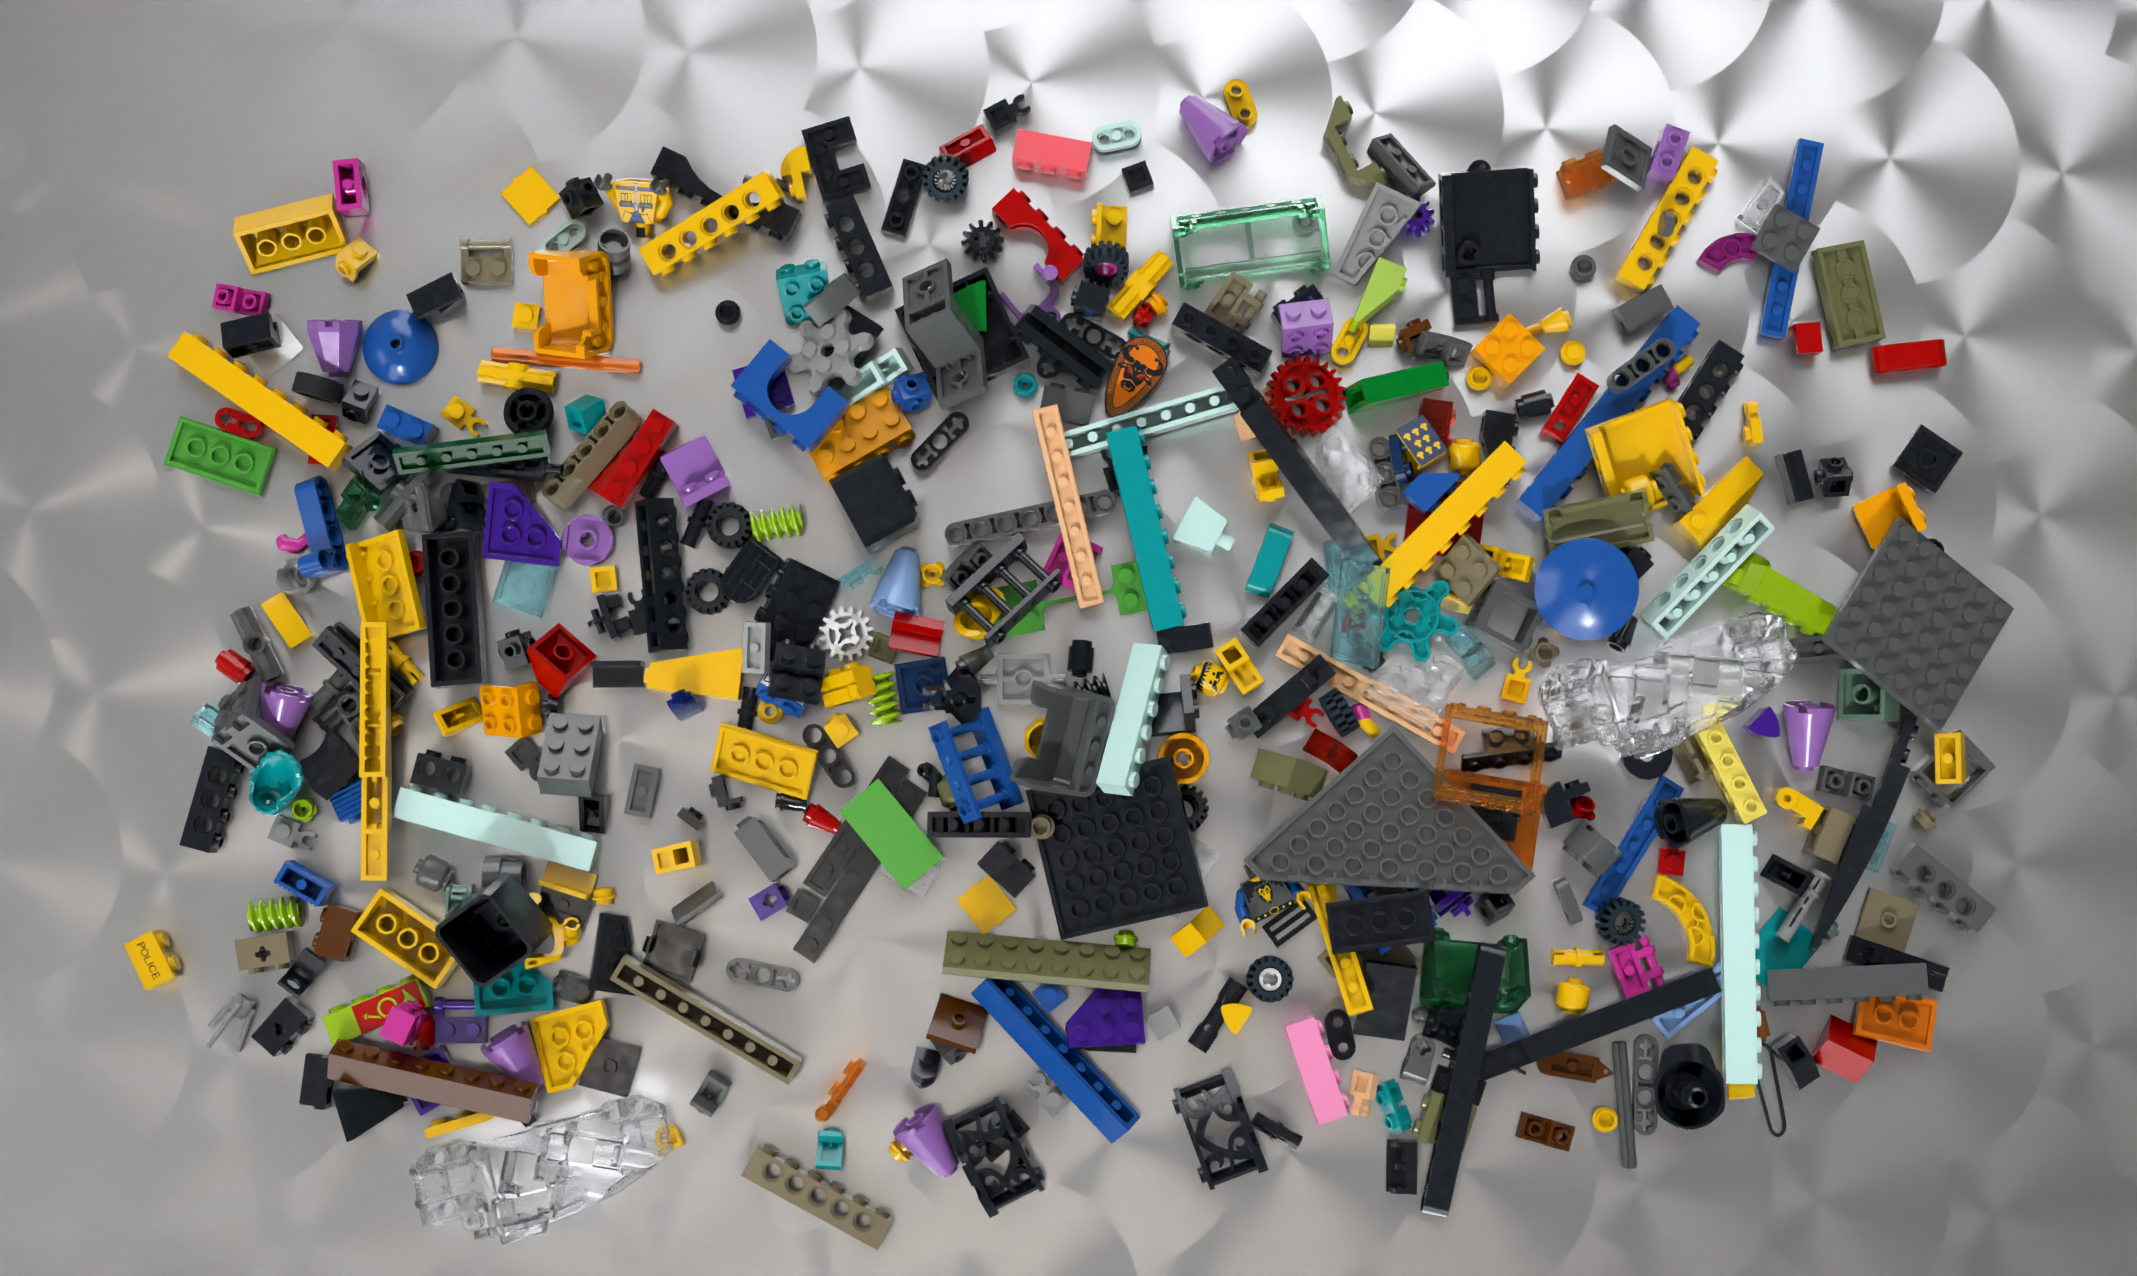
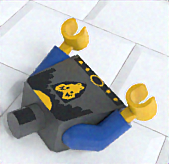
M1246 864L1243 865L1249 879L1240 883L1241 888L1236 892L1235 912L1243 937H1246L1245 929L1252 928L1254 934H1256L1255 923L1297 902L1303 910L1306 909L1302 904L1305 899H1310L1314 903L1311 894L1305 891L1299 882L1260 880Z

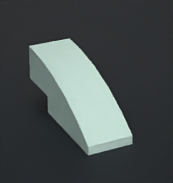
M894 348L877 360L870 361L859 370L862 373V378L858 384L849 386L845 383L841 390L834 386L831 388L852 405L881 387L890 385L895 379L908 374L914 368L902 348Z

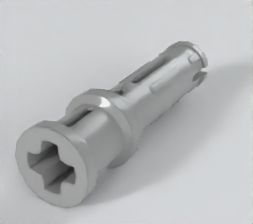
M1815 868L1811 870L1812 874L1815 875L1814 879L1802 898L1799 897L1779 930L1775 933L1776 936L1788 943L1814 902H1820V895L1827 884L1833 881L1832 878ZM1819 880V883L1817 884L1816 888L1813 890L1814 885H1815L1816 882ZM1801 908V911H1800V913L1798 914L1797 918L1795 919V921L1793 922V924L1791 925V927H1789V925H1790V923L1792 922L1793 918L1795 917V915L1797 914V912H1798L1799 909Z

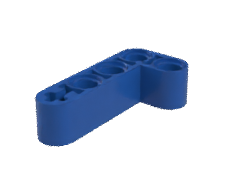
M319 475L297 483L294 491L310 549V554L301 556L298 559L300 573L305 578H324L346 570L349 563L346 558L345 544L328 482Z

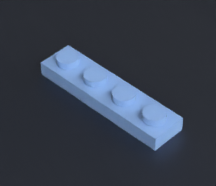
M1719 962L1712 969L1721 989V963ZM1721 992L1650 1018V1020L1662 1035L1669 1039L1719 999Z

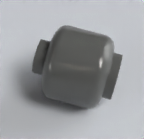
M430 854L425 860L419 858L413 873L417 874L415 882L418 885L437 892L441 888L445 890L454 871L450 870L451 864L448 861Z

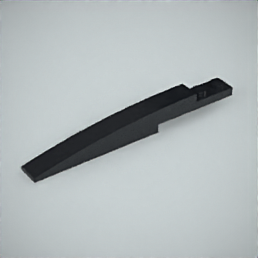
M1232 356L1212 371L1240 410L1241 417L1359 574L1363 577L1381 565L1383 561L1300 444L1289 434L1237 359Z
M1907 714L1902 721L1872 806L1869 807L1863 804L1859 808L1808 951L1813 952L1818 947L1838 917L1885 831L1910 770L1909 767L1900 764L1906 763L1910 753V749H1907L1909 739L1914 740L1919 726L1915 725L1917 720L1915 716Z
M1711 967L1487 1051L1483 1057L1479 1075L1481 1082L1722 992Z

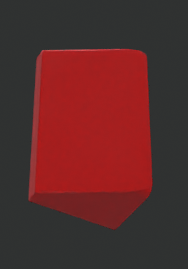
M983 124L939 147L944 156H948L949 153L953 154L952 157L961 158L960 162H964L966 168L997 150L993 139Z

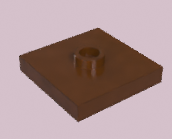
M941 993L926 1039L975 1054L988 1012L983 1006Z

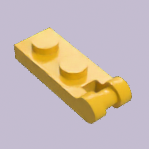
M465 1110L456 1113V1119L446 1121V1118L442 1117L430 1121L431 1126L424 1129L426 1139L489 1121L496 1116L478 1112L471 1114V1111Z

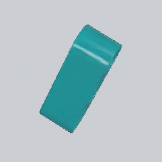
M1270 522L1245 591L1269 599L1294 531Z

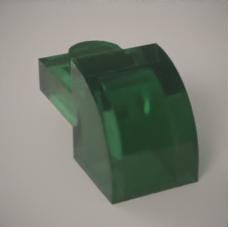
M353 476L341 493L344 500L336 510V515L349 531H356L368 512L377 510L380 504V496L365 482H362L358 476Z

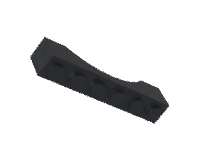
M664 146L662 147L650 172L653 179L656 176L658 180L668 179L669 186L678 190V195L688 200H691L692 197L700 200L699 204L703 207H707L723 197L698 178L685 156ZM780 201V206L770 212L767 209L758 213L759 219L749 225L745 223V226L756 232L762 229L768 232V237L777 242H781L782 239L789 242L802 214L799 209ZM760 202L752 204L754 206H758ZM734 205L729 208V214L733 219L739 216V210Z

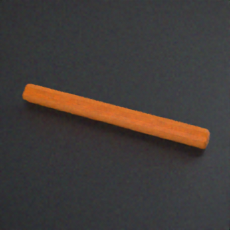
M493 347L491 351V360L495 362H515L529 365L639 374L642 369L640 359L607 356L579 359L535 353V350Z

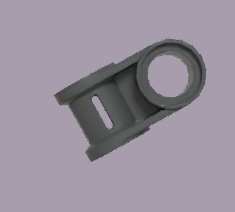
M1418 1033L1411 1038L1401 1066L1400 1079L1426 1085L1436 1049L1435 1043L1430 1037ZM1425 1041L1428 1048H1423L1422 1052H1420L1417 1045Z

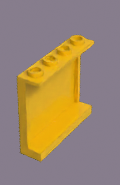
M1670 397L1585 429L1605 496L1619 494L1623 481L1646 475L1650 481L1653 480L1649 473L1660 470V466L1666 462H1670L1671 465L1674 464L1682 477V480L1677 484L1678 487L1685 483L1692 495L1706 496L1703 489L1706 487L1704 476L1702 473H1699L1697 464L1700 463L1696 451L1692 450L1690 441L1693 440L1689 427H1685L1683 418L1686 417V413L1681 403ZM1660 490L1659 494L1656 495L1655 504L1650 506L1648 511L1668 505Z

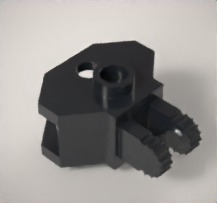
M966 666L956 667L947 679L941 680V684L923 687L924 695L941 696L938 699L924 701L923 708L926 710H944L946 714L951 713L961 724L972 722L981 711V686L977 682L975 675Z

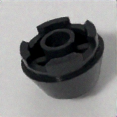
M526 387L513 392L508 397L504 405L503 416L507 427L513 433L547 430L553 421L554 407L546 393L537 388Z

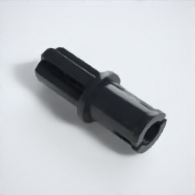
M663 450L660 452L661 454L652 470H648L649 475L639 491V494L644 498H653L662 481H666L667 471L660 460V457L667 453Z

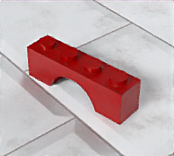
M1013 188L992 208V214L1009 231L1027 228L1038 232L1048 246V255L1044 265L1045 267L1053 265L1057 268L1058 275L1055 279L1063 285L1083 266L1084 259L1082 256L1084 254L1075 244L1070 246L1064 240L1066 235L1057 226L1053 228L1047 222L1049 218L1041 209L1035 210L1029 204L1031 200L1022 190L1018 193Z

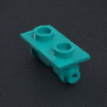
M1394 1079L1385 1081V1084H1378L1375 1100L1381 1107L1384 1115L1383 1121L1390 1134L1404 1133L1405 1130L1412 1128L1410 1124L1412 1119L1407 1106H1397L1398 1102L1404 1100L1399 1083H1395Z

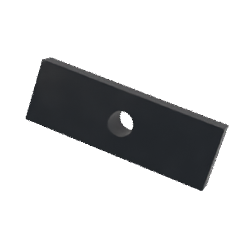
M903 158L881 231L906 238L923 185L922 177L926 165ZM904 194L909 196L906 201L900 200V197Z

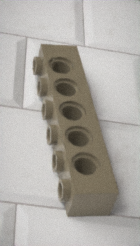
M759 1145L755 1149L741 1175L742 1177L878 1250L893 1222L889 1211L880 1206H877L876 1209L867 1204L868 1200L858 1194H854V1196L844 1192L846 1188L833 1181L831 1184L822 1180L823 1176L812 1169H809L808 1172L799 1167L800 1163L790 1157H787L786 1160L777 1155L778 1151L768 1145L763 1147ZM776 1164L779 1166L780 1175L777 1177L770 1176L767 1171L768 1165ZM794 1176L800 1177L803 1181V1187L794 1189L790 1185V1178ZM822 1189L826 1194V1199L824 1201H816L812 1196L813 1190ZM838 1201L845 1202L849 1208L848 1212L844 1214L838 1213L835 1209V1203ZM862 1213L869 1215L871 1224L868 1226L860 1225L857 1216Z

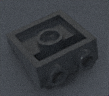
M789 639L776 642L772 649L767 696L818 705L821 681L825 671L826 651L820 650V647L815 644H808L805 647L796 646L795 642Z

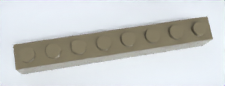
M628 954L623 956L610 978L611 981L787 1085L802 1062L803 1058Z

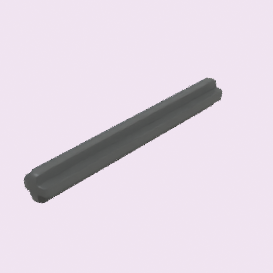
M1625 1041L1612 1042L1621 1161L1624 1169H1634L1637 1167L1627 1043Z

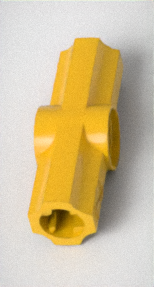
M1157 249L1140 269H1136L1124 283L1122 290L1116 294L1107 307L1124 321L1141 301L1143 302L1149 297V294L1157 287V283L1171 269L1174 263L1168 256Z
M481 360L478 366V382L500 385L514 391L532 387L546 394H554L556 390V372L534 369L531 366L515 362L504 364Z

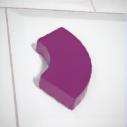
M1735 233L1719 238L1700 254L1697 262L1717 272H1720L1727 263L1733 260L1743 259L1753 262L1758 253L1751 250L1750 246L1757 235Z

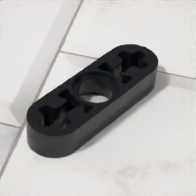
M961 412L950 414L912 453L911 463L917 471H929L968 431L969 420L967 416ZM954 418L956 420L962 418L964 420L962 422L963 429L956 428L952 432V435L956 437L951 439L950 435L942 429L947 427L949 431L953 427L952 420ZM938 435H943L947 438V445L943 449H937L933 445V439ZM929 445L931 450L938 455L933 457L931 453L927 457L928 465L921 464L918 466L917 456L919 454L925 456L928 452V449L925 447Z

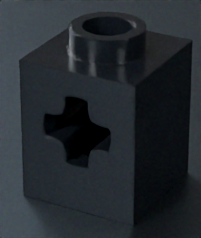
M1484 893L1474 904L1487 927L1508 916L1516 906L1509 894Z

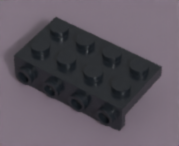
M787 558L779 563L775 573L778 577L775 583H771L766 590L765 597L767 600L764 607L760 606L754 616V620L757 622L771 623L770 661L772 649L776 642L789 639L793 640L796 646L805 647L808 644H812L841 583L840 581L792 558Z

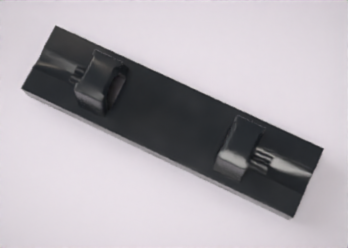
M1321 654L1253 709L1254 714L1262 725V728L1253 733L1257 739L1336 674ZM1301 679H1303L1307 683L1308 687L1303 683Z
M1849 935L1842 957L1843 960L1861 966L1926 963L1928 987L1939 992H1943L1950 969L1949 967L1853 935Z

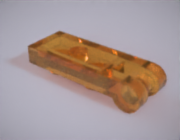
M858 1058L856 1062L852 1060L842 1072L846 1075L841 1084L836 1081L828 1092V1095L831 1096L827 1104H822L816 1109L815 1118L817 1121L825 1122L830 1118L868 1063L861 1058Z

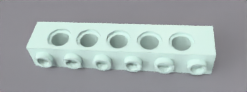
M1746 504L1639 615L1655 631L1668 639L1776 528L1761 512Z

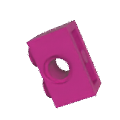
M358 158L333 160L337 211L344 217L370 214L365 164Z
M408 1000L407 1003L402 1002L392 1006L379 1036L401 1046L415 1041L427 1012L421 1010L422 1005Z

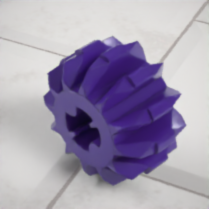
M1428 200L1416 212V221L1409 220L1400 231V233L1403 230L1407 231L1406 238H1410L1412 232H1414L1416 238H1420L1421 231L1426 234L1430 231L1428 225H1433L1435 220L1429 216H1432L1435 211L1434 209H1426L1430 204Z

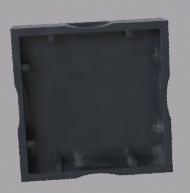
M987 267L953 282V292L955 293L979 281H986L987 335H982L984 339L987 382L1030 363V357L1022 341L1017 338L1018 332L1013 329L1014 324L1010 321L1003 306L1002 298ZM903 305L895 309L896 315L938 402L936 368L905 330Z

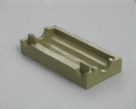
M1864 240L1817 248L1812 251L1811 256L1815 259L1814 269L1829 334L1833 338L1832 349L1876 342L1886 338Z
M1638 489L1543 509L1542 514L1549 551L1551 552L1562 543L1578 538L1604 540L1615 545L1617 548L1655 541L1649 517L1646 491Z

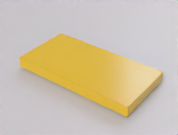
M723 722L720 724L711 772L807 800L819 751Z

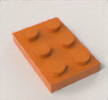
M1906 995L1895 996L1896 1001L1880 1002L1879 997H1869V1002L1857 1003L1853 1035L1926 1053L1931 1051L1938 1001L1922 998V1000H1906Z

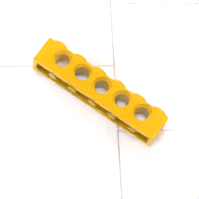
M1694 146L1687 151L1676 171L1674 179L1666 187L1613 280L1637 294L1642 293L1645 289L1650 290L1657 278L1653 276L1657 267L1662 269L1669 257L1666 255L1670 246L1674 248L1681 237V234L1678 233L1682 224L1686 226L1694 213L1690 210L1694 203L1698 205L1706 193L1703 190L1707 182L1711 183L1717 175L1718 170L1715 167L1719 160ZM1688 174H1694L1698 178V184L1691 183L1688 180ZM1675 196H1683L1686 200V205H1679L1675 200ZM1663 211L1675 214L1674 231L1668 238L1658 236L1657 233L1659 217ZM1657 238L1661 242V248H1654L1651 245L1650 239ZM1639 259H1644L1648 262V270H1643L1639 267Z
M763 171L638 250L653 275L662 273L663 276H666L676 270L675 264L683 261L685 264L696 258L695 252L701 248H704L706 251L718 244L716 239L722 235L728 238L739 231L737 226L744 222L749 225L760 218L758 213L765 209L768 212L774 210L781 205L779 200L786 196L771 171ZM753 192H756L760 197L758 206H754L750 201V195ZM732 205L736 206L739 210V216L736 219H733L729 214V208ZM711 218L715 219L718 223V228L715 232L711 231L708 227V222ZM690 231L694 232L697 236V241L694 245L690 244L687 239ZM669 244L673 245L676 249V254L673 258L666 251Z

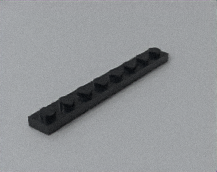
M906 778L894 797L912 817L928 792ZM865 842L793 948V950L813 963L816 962L881 864L880 860Z

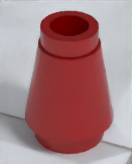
M810 803L802 821L807 823L806 826L833 834L837 833L842 823L841 820L819 803L817 805Z

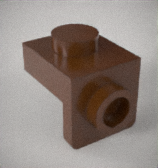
M1420 318L1414 319L1406 323L1407 328L1399 331L1396 343L1401 353L1405 352L1407 357L1413 355L1415 351L1410 340L1420 336L1422 331L1431 330L1432 327L1428 319L1423 321Z

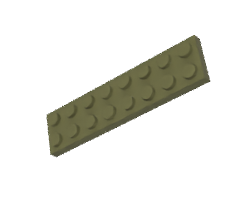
M947 931L942 974L1148 992L1151 949L1137 947L1131 949V947L1126 946L1117 947L1114 945Z

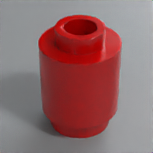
M233 649L221 651L215 659V663H217L216 670L235 683L247 682L255 672L252 663Z
M431 1013L426 1014L415 1041L408 1043L409 1046H414V1051H427L429 1046L435 1045V1020H433V1014Z

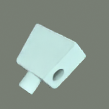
M1195 496L1172 541L1211 554L1215 544L1229 551L1236 538L1223 531L1228 520Z

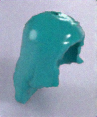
M281 749L275 752L269 751L260 760V764L253 768L251 778L248 779L251 783L249 800L253 807L263 815H276L285 810L299 791L305 777L302 775V765L296 761L293 755H289L288 752H284Z

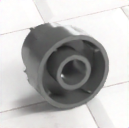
M487 855L485 857L482 867V887L505 872L513 874L522 887L526 889L527 869L525 861H522V859H512L509 856Z

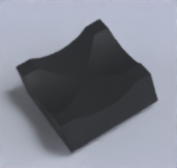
M332 729L325 734L322 744L313 754L299 761L303 769L302 774L310 783L312 790L327 801L359 769V757L345 738Z

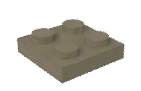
M1463 534L1434 572L1448 583L1450 589L1467 606H1471L1502 568L1469 534Z

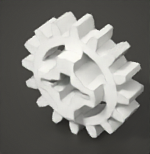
M842 606L839 607L838 614L831 610L832 618H823L826 627H819V630L824 632V635L819 637V640L826 641L823 650L831 649L830 656L832 658L839 654L840 661H843L845 656H848L849 660L853 661L854 654L863 657L861 650L863 648L870 650L866 643L867 641L874 640L873 637L869 636V632L874 631V628L867 627L866 625L870 622L869 617L862 619L863 611L860 610L857 614H854V608L851 606L848 612H845ZM851 617L847 623L839 624L836 622L840 618ZM859 624L863 628V639L857 633ZM852 628L850 630V633L853 635L852 638L842 640L841 630ZM830 629L835 631L836 640L834 644L830 640ZM854 644L857 646L853 650L842 651L846 645Z

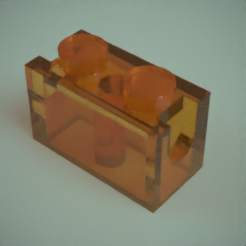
M1594 150L1585 154L1584 159L1576 161V158H1571L1561 163L1562 166H1560V170L1556 174L1566 200L1612 185L1618 179L1600 168L1603 152L1600 153L1599 150Z

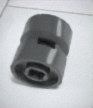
M615 227L604 229L598 236L597 251H604L609 258L611 275L624 273L630 263L631 238L623 229Z

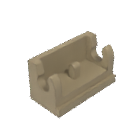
M1820 805L1824 807V810L1809 831L1802 852L1823 861L1837 864L1856 817L1833 806Z

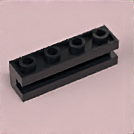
M1030 304L1013 328L1019 333L1017 335L1018 339L1027 345H1030V343L1034 344L1039 348L1036 351L1047 360L1050 358L1058 362L1056 367L1067 375L1070 373L1078 377L1076 382L1085 389L1089 390L1090 387L1099 389L1104 382L1102 378L1106 372L1110 373L1115 367L1113 362L1038 305Z
M339 621L333 627L331 625L326 627L312 646L360 690V639ZM390 668L391 712L403 705L414 689Z

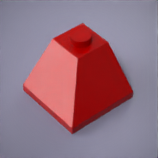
M560 623L527 649L537 682L555 698H558L571 687L590 665V661H594L597 657L596 654Z

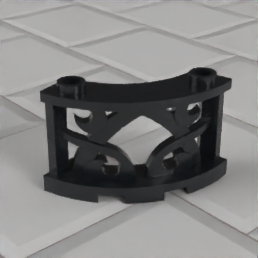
M1231 1067L1221 1070L1222 1074L1181 1089H1173L1176 1096L1175 1099H1172L1176 1114L1182 1113L1201 1165L1200 1168H1197L1202 1183H1208L1210 1191L1215 1189V1185L1258 1170L1259 1173L1269 1170ZM1222 1085H1225V1086L1222 1087L1219 1091H1217V1092L1212 1096V1098H1211V1096L1209 1095V1093L1207 1092V1091L1212 1090V1089H1214V1088H1217V1087H1220V1086H1222ZM1203 1093L1208 1101L1206 1106L1201 1101L1194 1100L1198 1104V1108L1195 1111L1190 1110L1186 1104V1099ZM1220 1103L1223 1109L1226 1104L1231 1105V1113L1227 1115L1222 1113L1217 1107ZM1213 1111L1225 1121H1240L1241 1126L1237 1127L1229 1136L1228 1149L1215 1145L1204 1137L1207 1122ZM1189 1117L1199 1119L1195 1133ZM1236 1137L1243 1138L1244 1144L1241 1146L1236 1144L1237 1150H1233L1234 1139ZM1200 1146L1211 1152L1206 1159L1203 1157ZM1224 1158H1229L1230 1166L1214 1172L1211 1171L1210 1164L1213 1161H1218L1219 1168H1221L1224 1164ZM1234 1159L1244 1161L1235 1164Z
M998 1096L993 1098V1101L954 1120L950 1118L942 1122L954 1152L958 1154L962 1164L966 1163L962 1168L971 1186H974L978 1199L989 1218L999 1214L997 1209L1037 1189L1040 1192L1045 1190L1041 1182L1045 1180L1044 1174L1040 1166L1034 1167L1010 1120V1117L1014 1115L1007 1102L1002 1103ZM997 1111L1001 1119L1000 1125L993 1126L990 1118L987 1123L988 1131L983 1130L980 1118ZM976 1121L977 1129L958 1130ZM1006 1129H1008L1013 1141L1002 1136ZM976 1140H980V1152L978 1154H972L970 1152V1147H977ZM985 1141L1000 1145L1010 1151V1160L1004 1175L991 1168L977 1170L976 1166L980 1164L986 1153ZM1019 1155L1021 1156L1025 1165L1018 1166ZM1024 1173L1029 1175V1178L1023 1181L1019 1178ZM991 1175L996 1177L999 1182L997 1183L993 1178L992 1183H986L985 1179ZM1011 1179H1012L1014 1182H1017V1184L1012 1185V1184L1010 1183Z

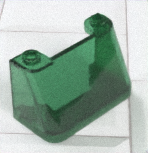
M1434 927L1436 941L1423 943L1419 1003L1426 1007L1443 1005L1449 1009L1464 1010L1479 942L1450 940L1449 932L1443 928ZM1510 934L1503 936V939L1493 944L1506 947V958L1493 1013H1514L1531 997L1527 938H1518L1517 935Z

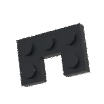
M849 116L801 130L824 203L872 189L864 163L843 170L839 169L833 149L857 142Z

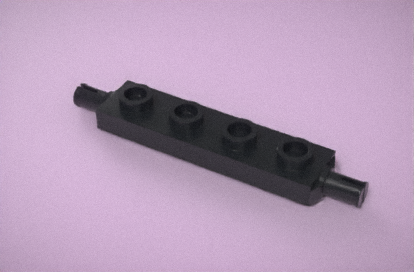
M549 457L451 468L446 469V471L452 474L544 482L548 473L563 475L564 465L552 464Z

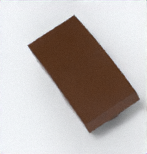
M1521 1111L1515 1136L1569 1152L1575 1126Z

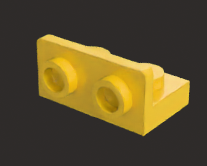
M1097 202V209H1092L1091 225H1096V234H1091V244L1096 243L1098 246L1099 241H1103L1104 244L1112 241V245H1115L1117 242L1120 244V248L1123 246L1126 248L1127 206H1105Z

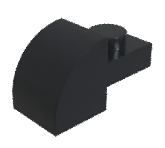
M457 478L452 486L448 502L449 517L456 518L458 528L482 532L486 526L481 510L485 498L479 482Z

